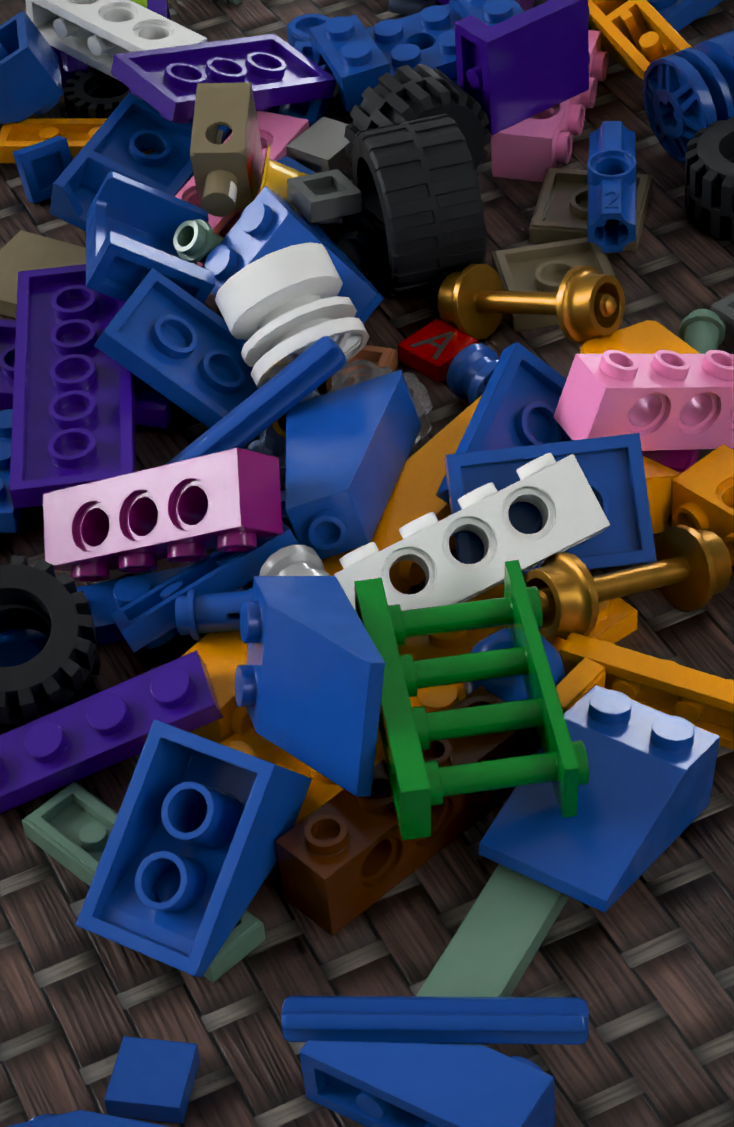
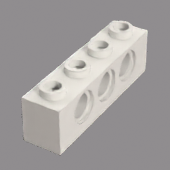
M25 0L26 14L49 45L115 79L117 78L111 74L114 54L207 42L206 37L131 0Z
M550 452L517 469L516 472L520 481L500 491H497L493 482H490L465 494L457 500L462 510L438 521L434 512H430L409 522L398 530L403 540L379 551L375 542H371L346 554L339 559L343 570L335 573L334 576H336L354 609V581L382 578L388 605L400 604L402 611L464 603L504 583L506 561L519 560L522 573L543 563L551 555L565 552L599 535L610 526V523L574 454L556 462ZM516 502H529L536 506L542 515L541 530L534 534H524L517 531L509 520L510 506ZM459 531H469L476 534L484 545L483 559L475 564L459 562L450 552V537ZM404 560L417 563L425 573L426 584L424 589L416 594H403L397 591L389 578V570L395 563Z

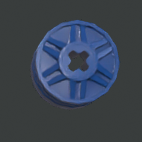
M734 30L698 43L694 48L689 47L654 60L644 73L642 91L645 111L651 128L661 146L675 160L684 164L687 144L689 140L694 139V134L702 128H709V124L715 121H725L729 117H734Z

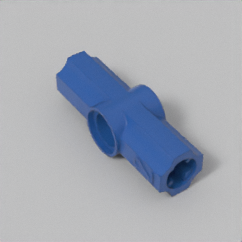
M603 121L601 127L589 134L588 242L595 243L600 247L602 253L622 252L628 243L636 241L635 132L628 130L622 121Z

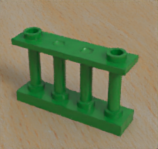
M519 560L505 562L504 597L411 610L402 611L400 604L388 605L382 578L354 581L355 611L385 662L378 733L402 841L431 837V806L442 805L443 797L552 782L562 818L577 816L578 786L589 783L588 757L582 740L571 741L539 632V627H542L543 624L540 594L536 586L526 587ZM508 625L514 645L513 648L413 661L411 654L400 655L398 646L405 645V638ZM517 675H522L529 698L426 713L424 706L412 707L410 697L417 696V689ZM534 727H537L544 753L445 767H439L436 760L425 762L422 750L430 749V742Z

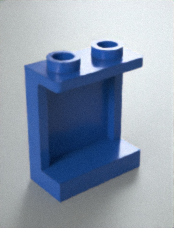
M109 172L86 213V287L126 302L153 267L204 304L215 286L214 272L198 266L197 262L190 263L181 259L174 248L173 237L177 228L185 221L201 219L208 222V213L196 205L116 172Z

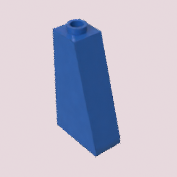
M402 370L299 402L286 412L285 510L299 544L313 548L321 559L359 548L371 542L421 428V421Z

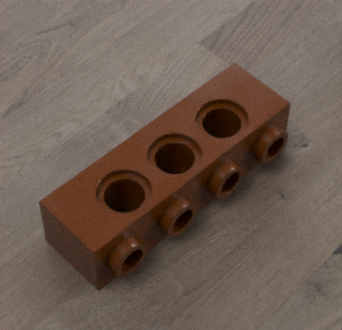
M479 686L449 710L503 703L505 701L484 687ZM532 728L430 742V749L422 750L424 761L436 760L439 767L532 755ZM383 759L374 766L371 796L356 797L343 789L275 841L283 896L321 928L334 936L509 797L515 787L443 797L442 805L431 806V837L402 841L385 760Z

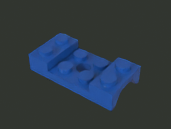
M449 0V4L429 6L419 13L396 20H383L375 26L366 29L356 14L347 17L338 16L329 19L324 24L309 28L313 58L318 66L325 64L329 66L334 78H336V85L343 107L346 112L352 111L354 105L360 106L364 100L361 94L368 86L372 89L379 84V77L387 72L394 76L397 68L408 65L414 69L417 64L427 65L432 70L436 68L443 72L451 80L456 79L457 64L454 22L472 15L491 27L524 12V10L516 0Z
M129 92L53 183L49 214L86 231V213L109 172H116L175 197L194 175L190 159L193 119L184 124L169 122L162 118L160 112L145 100ZM220 125L218 130H223L222 144L230 136L232 130L227 126ZM148 149H153L159 152L160 154L146 155L142 152Z

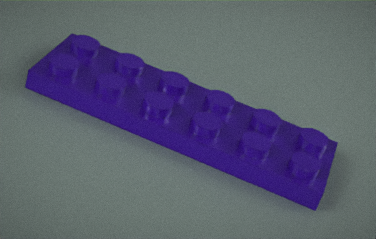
M86 264L18 272L9 486L14 509L34 506L43 507V493L136 472L134 374L94 346L102 332L125 302L87 288Z

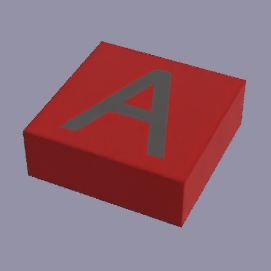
M436 318L397 345L398 359L400 362L441 383L446 379L449 366L455 356L464 348L477 344L478 340Z

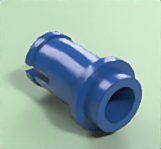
M191 588L188 590L187 595L177 596L175 601V619L179 635H191L193 641H201L206 633L240 631L241 605L243 601H252L253 588L244 591L201 594L198 588Z

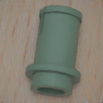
M201 219L188 220L183 222L175 231L173 245L181 259L190 263L198 261L204 264L209 253L224 238L214 233L209 223Z
M697 309L682 320L679 336L699 353L706 354L709 350H718V346L722 344L725 339V325L715 312L708 309Z

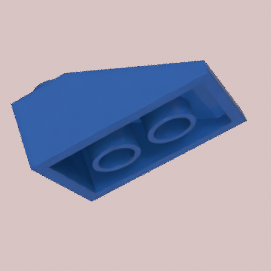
M24 10L0 25V124L23 121L34 113L42 115L51 110L58 103L60 96L63 95L58 56Z
M266 186L254 201L243 210L239 220L221 243L209 253L206 262L202 265L203 268L214 272L215 286L212 289V293L216 296L220 287L231 276L263 256L291 245L309 242L323 244L343 282L337 296L350 298L357 310L355 318H360L364 324L384 299L318 223H310L291 202Z
M254 576L252 601H243L240 610V634L242 642L248 643L246 665H238L235 672V699L237 706L246 708L256 733L356 797L371 796L385 668L382 656L336 576Z
M595 685L564 713L571 741H583L589 764V783L578 786L577 816L562 818L552 782L515 787L480 841L479 855L606 913L709 805L720 736L694 726L685 718L668 715L634 701L620 691L609 690ZM542 747L540 748L537 754L544 753Z
M154 719L75 925L195 977L202 978L278 861L275 841L294 827L312 779Z

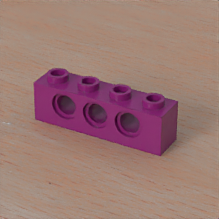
M233 448L43 493L45 561L53 564L56 570L71 572L72 578L76 582H100L110 579L109 570L119 569V571L127 573L154 571L157 569V560L167 559L169 562L175 563L203 561L206 559V550L217 548L220 552L228 553L257 549L258 539L283 535L279 457L241 448Z

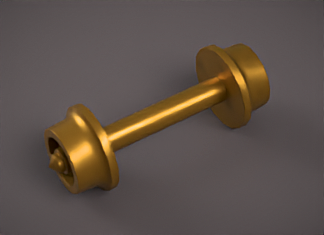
M471 264L463 269L462 272H453L446 276L438 294V309L443 322L476 339H486L492 335L501 323L503 314L557 315L559 327L564 336L573 343L583 344L590 339L598 336H608L617 331L622 323L625 312V297L623 288L615 277L601 274L592 266H575L567 271L560 283L558 292L504 291L502 280L495 269L488 264Z
M677 525L664 529L657 538L655 544L657 562L592 577L586 565L576 555L567 552L553 554L546 558L539 568L528 571L524 575L526 587L536 586L540 594L543 624L542 627H539V632L544 637L558 635L565 640L571 632L589 636L596 626L599 602L655 588H660L665 598L677 609L688 612L702 608L710 601L713 595L723 592L729 584L732 573L728 549L723 540L713 531L706 529L694 530L692 527Z

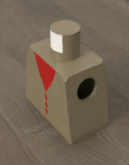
M251 82L197 83L190 159L199 205L213 216L224 217L230 215L234 209H245L257 196L264 158ZM220 125L227 126L233 131L231 138L222 144L223 130H218Z

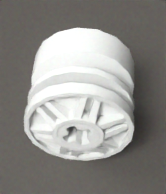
M309 242L291 245L269 253L235 273L217 292L215 302L230 333L236 339L248 340L242 348L241 355L249 367H253L251 376L258 389L324 336H329L340 346L347 361L352 359L366 345L369 339L368 332L360 318L354 317L357 310L350 298L337 296L343 282L323 244Z

